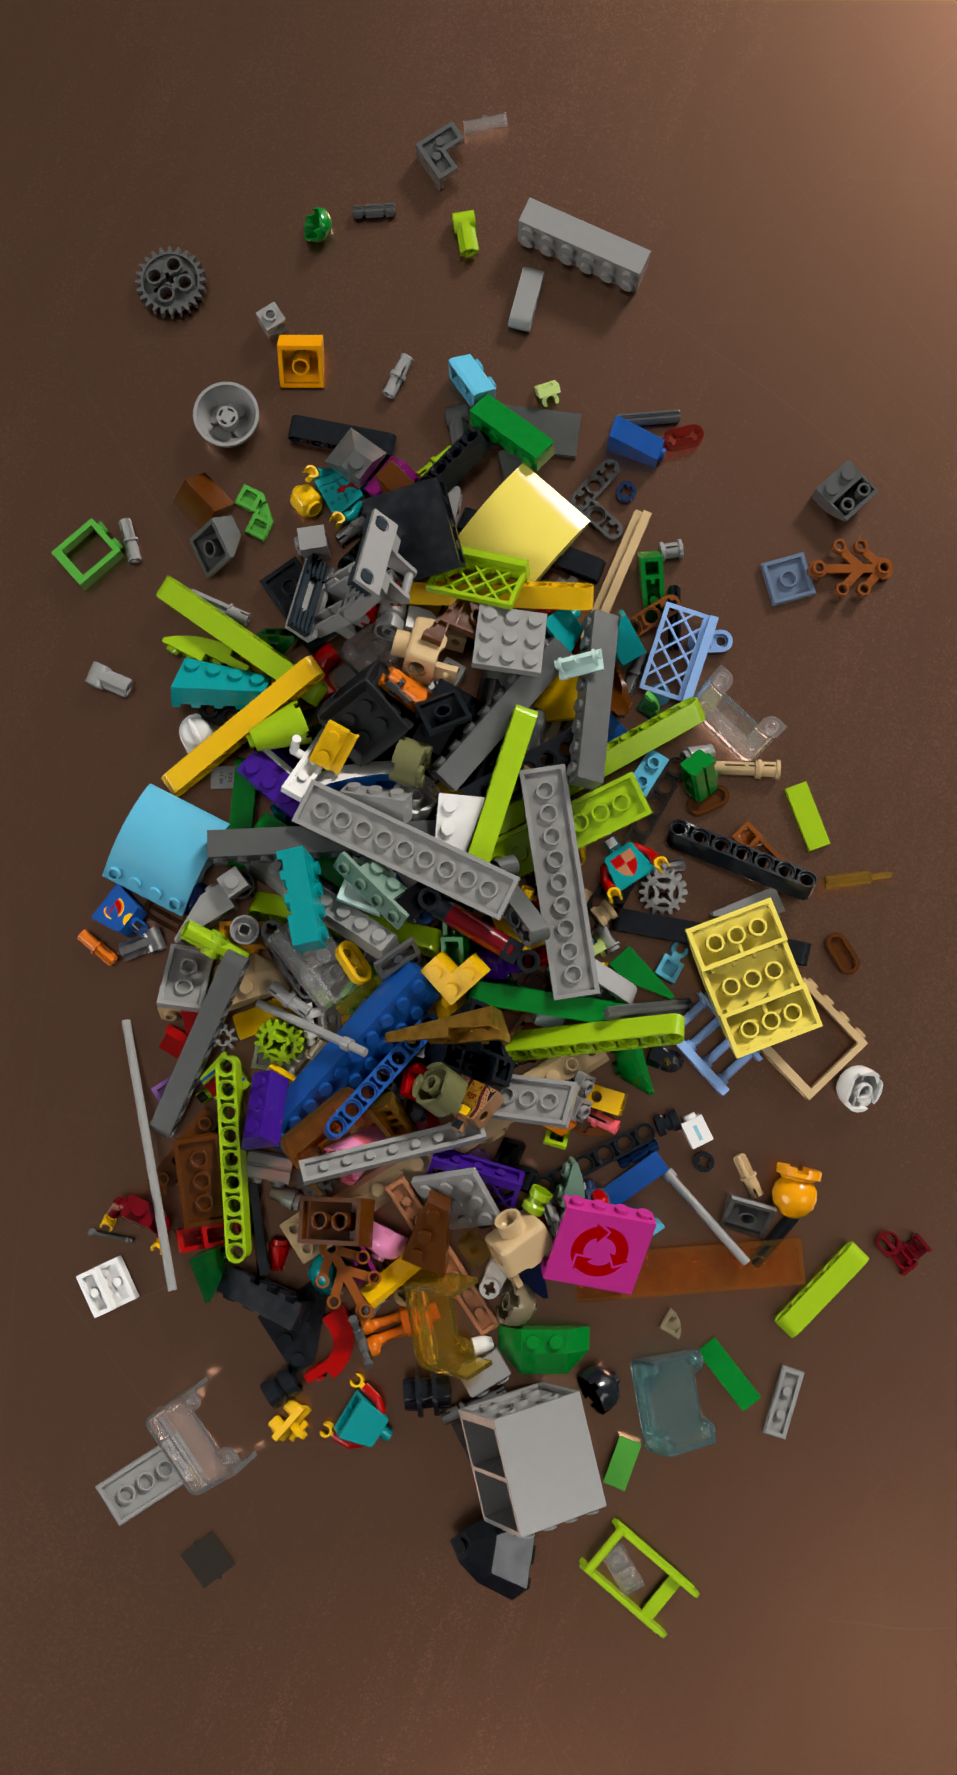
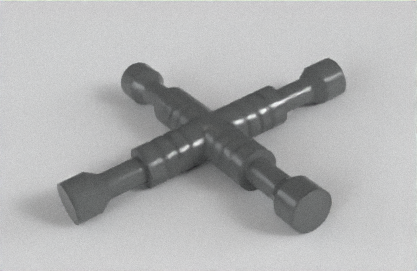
M355 1309L349 1311L350 1317L348 1321L353 1326L352 1330L357 1340L360 1354L363 1355L364 1368L371 1369L374 1366L373 1357L369 1351L368 1342L361 1323L355 1315Z

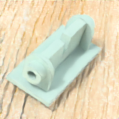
M601 648L597 650L591 649L589 652L565 658L559 657L557 661H554L555 668L559 671L560 681L604 670Z

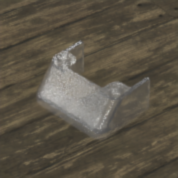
M206 1377L182 1391L146 1419V1426L188 1491L194 1495H201L235 1476L257 1456V1453L254 1451L240 1459L237 1452L230 1447H223L219 1450L194 1412L201 1405L200 1397L196 1391L208 1381Z

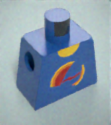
M119 884L114 886L91 916L92 919L126 937H130L133 932L141 936L148 929V925L143 922L147 911L128 889Z

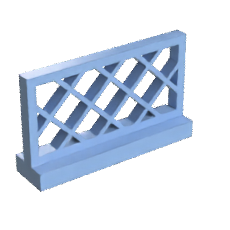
M666 602L638 688L649 690L650 692L680 702L693 697L719 617ZM669 608L678 610L682 618L672 625L667 618ZM683 612H684V613H687V614H690V615L687 616V617H685L684 614H683ZM692 616L703 618L700 628L692 632L687 619ZM666 621L668 627L663 629L664 623ZM684 622L689 634L678 639L672 627ZM670 629L675 641L664 646L660 639L661 633ZM696 632H698L697 638L694 636ZM691 636L694 647L685 653L679 641ZM659 643L661 648L656 650L657 645ZM677 643L682 655L671 660L665 648ZM663 651L668 662L656 667L653 661L654 654ZM691 653L690 659L688 660L686 655ZM684 657L687 669L678 674L673 662ZM652 664L654 670L649 672L650 666ZM670 665L675 676L664 682L658 670ZM656 672L661 684L655 687L645 685L647 676ZM682 675H684L683 681L680 679ZM677 679L680 685L678 695L669 693L665 684ZM663 686L665 691L659 690L657 688Z

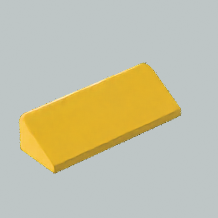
M272 998L266 1001L287 1012L299 1016L290 1008L286 1009L285 1007H283V1003H281L276 998ZM256 1006L232 1016L240 1040L255 1035L263 1022L266 1023L269 1018H272L273 1021L277 1018Z

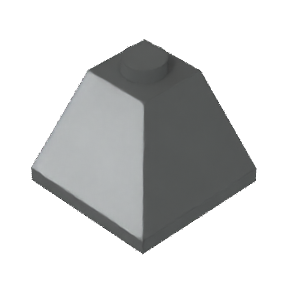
M350 428L325 460V464L361 489L387 453Z
M232 515L211 518L189 539L207 579L216 574L235 555L241 533Z

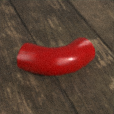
M329 642L312 656L325 673L321 681L329 687L319 704L336 693V689L328 679V672L335 664L341 661V658Z

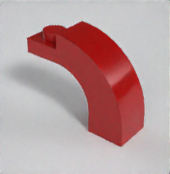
M341 1303L337 1309H332L322 1318L332 1335L333 1349L328 1357L305 1372L304 1378L308 1384L313 1380L315 1383H318L327 1376V1371L332 1379L335 1378L350 1359L355 1344V1335L352 1330L353 1326L348 1321L350 1317L349 1311L344 1303Z

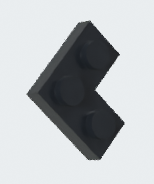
M504 1137L493 1162L525 1171L520 1191L529 1193L538 1172L536 1169L519 1164L526 1145L523 1142Z

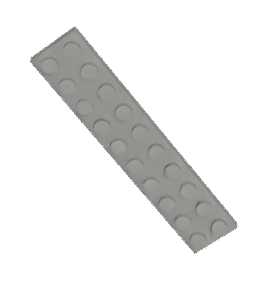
M565 764L520 770L519 775L540 913L549 925L551 933L550 938L545 940L553 998L554 1000L599 994L600 988Z
M313 779L291 820L501 921L521 880L520 877Z

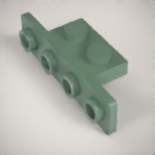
M345 851L340 853L333 867L397 930L402 928L409 914L395 900L404 895L407 888L382 864L371 859L362 866H359Z

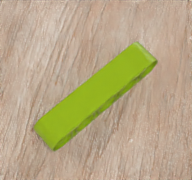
M853 1241L848 1242L777 1315L774 1320L775 1323L791 1338L797 1336L865 1266L869 1257Z

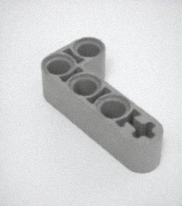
M595 959L600 993L594 995L604 1000L632 1004L637 993V987ZM548 965L544 974L550 978Z

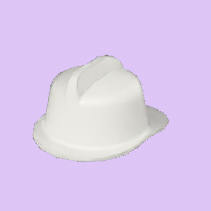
M200 714L189 715L182 721L179 727L180 739L188 754L216 731L213 723L204 720Z

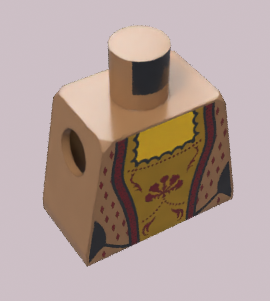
M462 1074L461 1077L468 1082V1087L461 1102L462 1108L458 1113L453 1114L456 1119L451 1125V1128L460 1134H463L468 1124L479 1129L482 1128L504 1102L498 1090Z

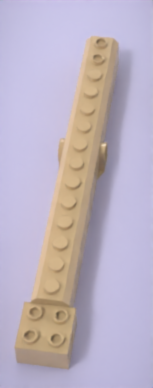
M606 1052L546 1058L521 1075L565 1081L571 1078L575 1079L578 1071L590 1073L610 1059ZM456 1117L448 1121L444 1125L453 1123ZM490 1118L484 1125L487 1136L486 1141L451 1150L466 1153L479 1144H490L503 1136L514 1121ZM433 1154L377 1167L358 1179L356 1183L349 1185L332 1197L374 1199L375 1212L392 1201L384 1186L404 1174L413 1187L411 1184L413 1176L428 1174ZM298 1211L284 1220L279 1226L302 1263L305 1264L320 1254V1244L297 1243Z

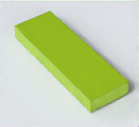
M807 781L786 788L784 791L808 852L831 844Z

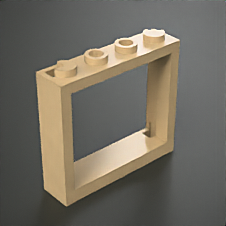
M802 977L813 999L856 1042L811 1087L802 1080L771 1046L761 1049V1053L805 1099L810 1100L868 1042L864 1039L866 1035L858 1027L854 1029L848 1023L850 1021L849 1017L841 1010L838 1012L833 1007L834 1002L826 994L822 996L818 992V985L811 978L806 979Z

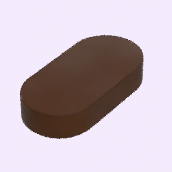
M718 785V789L711 795L708 794V797L702 802H697L690 797L687 800L686 809L694 817L703 816L723 807L729 800V791L723 785Z
M841 933L828 935L824 941V947L838 971L846 975L855 973L859 969L860 960L847 938Z

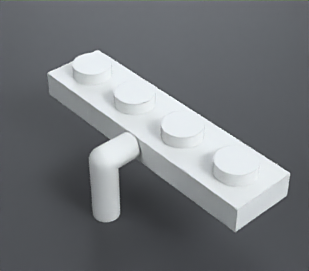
M323 727L306 752L299 749L301 737L299 735L292 737L289 752L300 759V761L282 785L281 792L301 802L311 780H316L324 769L309 760L324 730Z

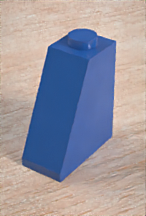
M616 415L609 434L606 451L656 467L658 460L663 461L666 448H663L664 439Z

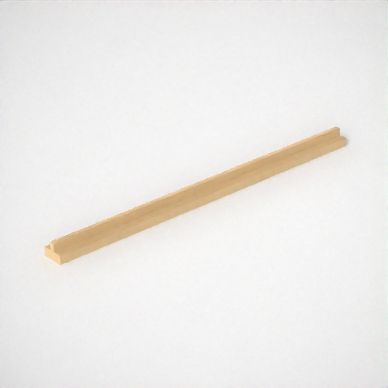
M637 509L634 511L592 611L597 609L610 613L650 521L651 512L646 510L641 512ZM583 629V632H582V634H581V636H580V637H581V640H582V638L584 637V629ZM562 722L545 724L543 743L557 736ZM542 755L540 758L543 765L547 760V755ZM524 766L523 770L530 768L528 766ZM516 826V827L510 829L509 831H507V832H505V833H503V834H501V835H504V834H506V833H508V832H510V831L516 829L518 826Z

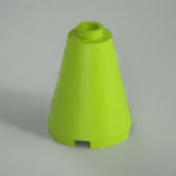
M297 700L290 702L249 729L250 735L246 737L251 749L255 747L257 751L290 747L294 735L301 737L300 745L312 743V738L306 737L309 736V729L300 707L295 708L298 704Z

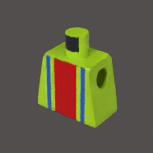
M228 1051L221 1053L199 1078L205 1087L195 1095L203 1105L212 1098L217 1101L215 1064L219 1058L229 1056ZM226 1060L224 1063L226 1071L231 1072L232 1063L229 1060ZM242 1070L244 1091L251 1087L252 1082ZM227 1083L226 1092L232 1095L234 1088L230 1083Z

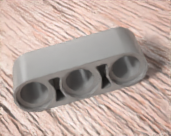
M523 266L508 327L530 332L545 271Z

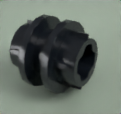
M436 1368L431 1369V1377L421 1378L420 1370H415V1377L403 1380L405 1410L418 1411V1417L422 1418L424 1417V1409L434 1408L435 1416H440L441 1408L452 1406L450 1376L437 1375Z

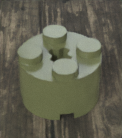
M403 736V740H399L391 760L394 763V770L389 769V780L422 789L426 780L425 770L426 768L430 769L434 756L431 755L433 746Z
M442 1062L428 1065L426 1067L428 1070L423 1075L420 1073L413 1084L412 1095L416 1098V1102L437 1117L458 1113L462 1108L461 1102L464 1099L468 1082Z

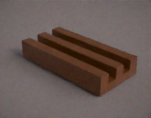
M147 900L144 905L146 911L148 908H151L176 922L179 926L176 928L147 912L146 917L178 933L189 914L185 912L183 919L180 920L151 904L152 901Z

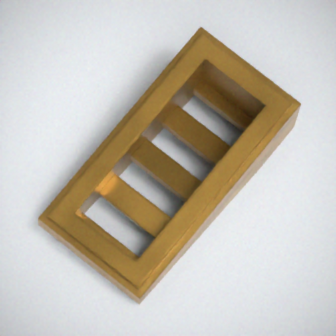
M392 1091L380 1094L372 1103L371 1111L393 1137L415 1131L398 1098Z

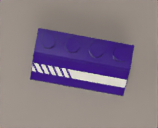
M279 749L253 751L237 768L238 773L292 820L300 802L281 792V787L296 767V764Z

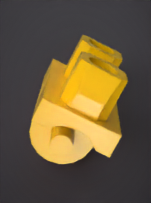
M290 1399L283 1407L289 1414V1417L284 1421L280 1415H276L268 1423L274 1432L271 1437L276 1442L278 1440L284 1442L287 1438L294 1442L297 1437L304 1440L308 1436L304 1429L309 1424L304 1419L312 1410L307 1405H301L296 1400Z

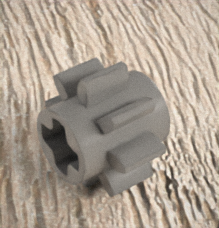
M224 1024L213 1047L221 1046L222 1052L226 1050V1046L234 1049L235 1047L232 1043L234 1040H239L234 1035L236 1028L229 1030L228 1024ZM226 1031V1035L230 1036V1039L225 1041L224 1044V1041L220 1039V1035H224Z

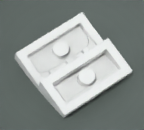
M121 1255L76 1276L94 1318L140 1297Z

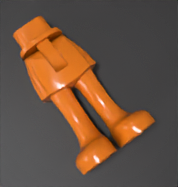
M435 1301L428 1304L422 1302L413 1303L405 1307L399 1306V1311L379 1318L360 1320L365 1335L394 1323H402L385 1332L366 1337L370 1352L374 1358L380 1355L381 1347L386 1342L405 1335L411 1338L425 1330L429 1324L430 1326L433 1325L432 1322L441 1319Z

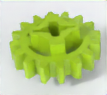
M277 1017L275 1021L269 1018L266 1023L263 1022L255 1033V1036L258 1038L254 1044L260 1045L257 1052L264 1053L263 1060L270 1058V1064L278 1061L279 1066H282L286 1061L289 1065L293 1059H298L304 1049L302 1044L305 1038L299 1037L303 1031L296 1030V1025H290L287 1021L283 1022L281 1018Z

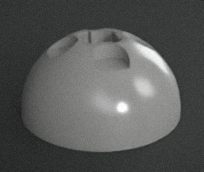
M219 382L207 387L198 396L194 404L193 420L196 429L206 441L218 447L231 448L245 443L254 434L259 422V408L253 394L244 386L234 382Z

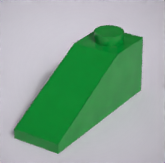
M659 550L637 552L642 609L665 596L663 556ZM657 604L655 607L658 608L662 616L665 606L661 608L660 604ZM654 610L647 611L645 613V620L649 623L655 622L657 620V612Z
M630 946L608 964L610 969L638 988L669 1000L675 997Z

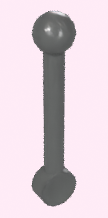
M95 1228L88 1229V1235L91 1237L97 1235L128 1243H134L135 1240L133 1237L96 1231Z

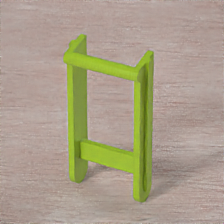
M613 1518L612 1523L616 1528L614 1533L589 1563L581 1557L579 1567L655 1634L665 1638L667 1632L654 1620V1617L680 1586L695 1598H698L700 1593L688 1579L620 1520ZM623 1536L669 1575L642 1609L596 1570Z

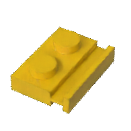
M330 719L309 760L328 771H333L338 776L359 735L353 734L349 729Z

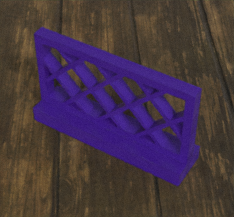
M451 1149L433 1154L428 1174L436 1173L434 1168L452 1171L475 1167L483 1182L491 1185V1187L487 1188L489 1193L495 1191L500 1197L494 1200L495 1204L500 1205L504 1203L507 1209H514L525 1171ZM506 1188L514 1191V1193L505 1196L501 1189Z

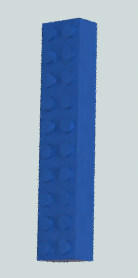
M409 961L389 975L336 1033L342 1037L352 1038L355 1040V1043L368 1048L369 1051L366 1057H362L352 1051L348 1053L340 1049L339 1045L329 1041L288 1086L279 1146H272L273 1148L295 1157L397 1045L398 1042L393 1044L386 1043L385 1033L414 1026L437 1001L441 994L420 972L422 967L413 961Z

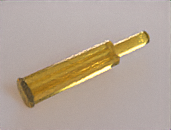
M870 871L824 876V885L827 890L872 884V880L892 878L893 872L871 874Z
M378 975L374 978L371 976L367 982L358 986L335 1005L336 1010L344 1016L379 986L378 982L381 980Z

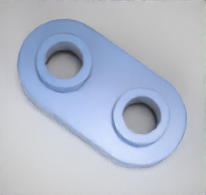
M715 630L708 653H723L729 650L733 643L731 634L726 630ZM698 632L694 633L695 638H697ZM691 636L687 640L689 650H692L694 647ZM718 638H722L724 640L723 646H719L717 644Z

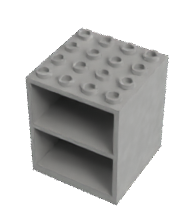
M538 1382L458 1409L484 1521L521 1539H529L535 1536V1532L553 1530L557 1528L559 1523L575 1522L578 1520V1516L596 1514L600 1508L607 1506L580 1391Z

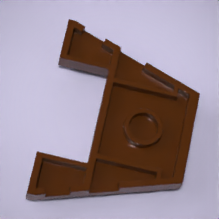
M457 599L441 617L439 616L429 629L423 632L421 639L440 647L447 630L450 629L475 640L478 611L481 603Z

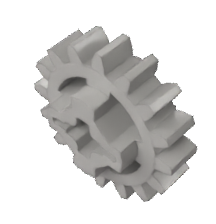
M662 866L663 873H659L655 867L652 875L650 873L646 875L647 880H640L644 887L638 888V892L643 894L639 897L640 901H646L644 908L648 909L651 907L652 914L659 910L662 916L664 911L667 910L671 915L672 908L674 907L680 910L678 903H685L686 900L682 895L688 894L687 889L683 888L687 885L685 880L680 881L682 875L680 873L675 875L674 868L667 872L665 866ZM651 885L653 891L650 893V896H648V889ZM676 886H677V887H678L677 895H676V897H674L673 891L676 889ZM658 887L663 890L666 889L668 896L663 892L659 893Z

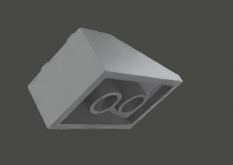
M212 883L204 889L205 893L200 895L174 938L177 944L185 945L188 943L181 939L179 935L184 924L189 919L210 929L217 925L219 921H223L240 910L235 899H230L220 884Z

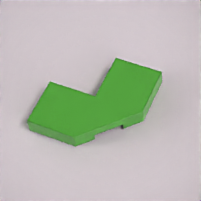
M244 484L235 501L236 506L253 514L244 533L265 543L274 526L264 493Z

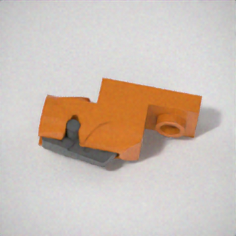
M389 667V675L386 676L383 673L378 681V686L411 712L416 711L414 704L429 699L433 693L414 675L410 673L406 676L394 667Z

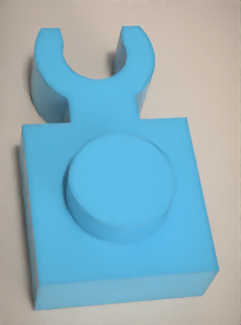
M677 942L670 946V956L666 953L663 954L654 970L656 976L671 985L675 984L685 965L680 962V959L688 954V948L683 949L681 954L677 953Z

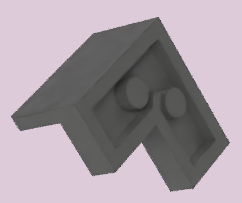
M453 121L415 144L417 159L439 191L444 189L443 181L458 172V167L448 153L464 143V138Z

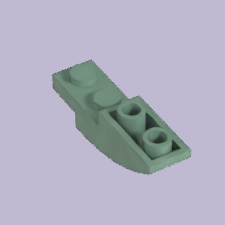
M571 1156L568 1157L567 1163H564L562 1166L561 1175L563 1177L561 1184H558L555 1190V1198L559 1205L563 1207L558 1211L560 1221L565 1210L564 1195H578L585 1199L582 1174L578 1163Z

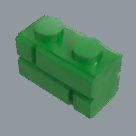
M698 749L691 755V758L688 757L680 763L686 793L694 800L702 802L708 797V794L711 795L718 789L717 778L719 776L714 767L716 760L711 754H706Z

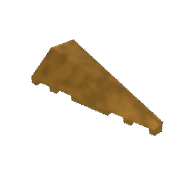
M488 1006L386 1032L385 1042L393 1044L394 1042L408 1041L409 1044H415L416 1041L427 1040L430 1044H466L468 1042L489 1044V1041L499 1040L503 1044H510V1035L502 1011L493 1006Z

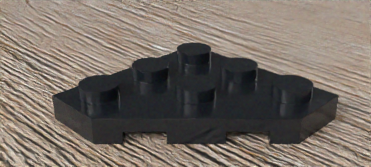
M311 1280L294 1291L315 1301L304 1328L290 1331L266 1319L261 1314L258 1315V1319L294 1375L315 1361L323 1323L322 1318L325 1312L326 1299L328 1298L327 1295L316 1291Z

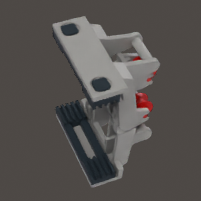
M377 509L368 513L355 562L337 572L335 568H330L329 564L326 565L325 561L322 563V559L318 560V556L314 557L315 554L308 556L303 564L285 628L307 643L332 632H336L347 639H354L356 636V625L364 627V625H370L375 622V615L378 611L375 606L377 603L390 609L393 606L408 604L411 598L409 593L412 581L417 575V570L398 553L401 542L396 534L398 525ZM394 571L404 576L403 582ZM327 600H330L335 603L330 607L325 608Z

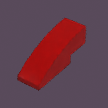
M224 1222L174 1230L179 1253L225 1244ZM235 1222L233 1225L234 1230L237 1233H241V1225Z

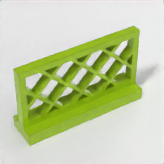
M462 546L467 567L431 576L426 585V592L512 610L524 582H527L530 577L529 560ZM464 570L476 571L468 576H465L463 573ZM457 573L462 577L453 582L448 578ZM490 574L497 577L487 581L484 575ZM480 577L483 583L472 587L470 581ZM445 579L447 582L446 585L441 587L435 586V583ZM514 579L518 581L508 585L505 580ZM501 582L504 587L494 591L491 586ZM466 584L468 589L463 591L455 589V587ZM485 588L490 592L484 596L476 593ZM509 593L511 597L509 601L500 600L498 596Z

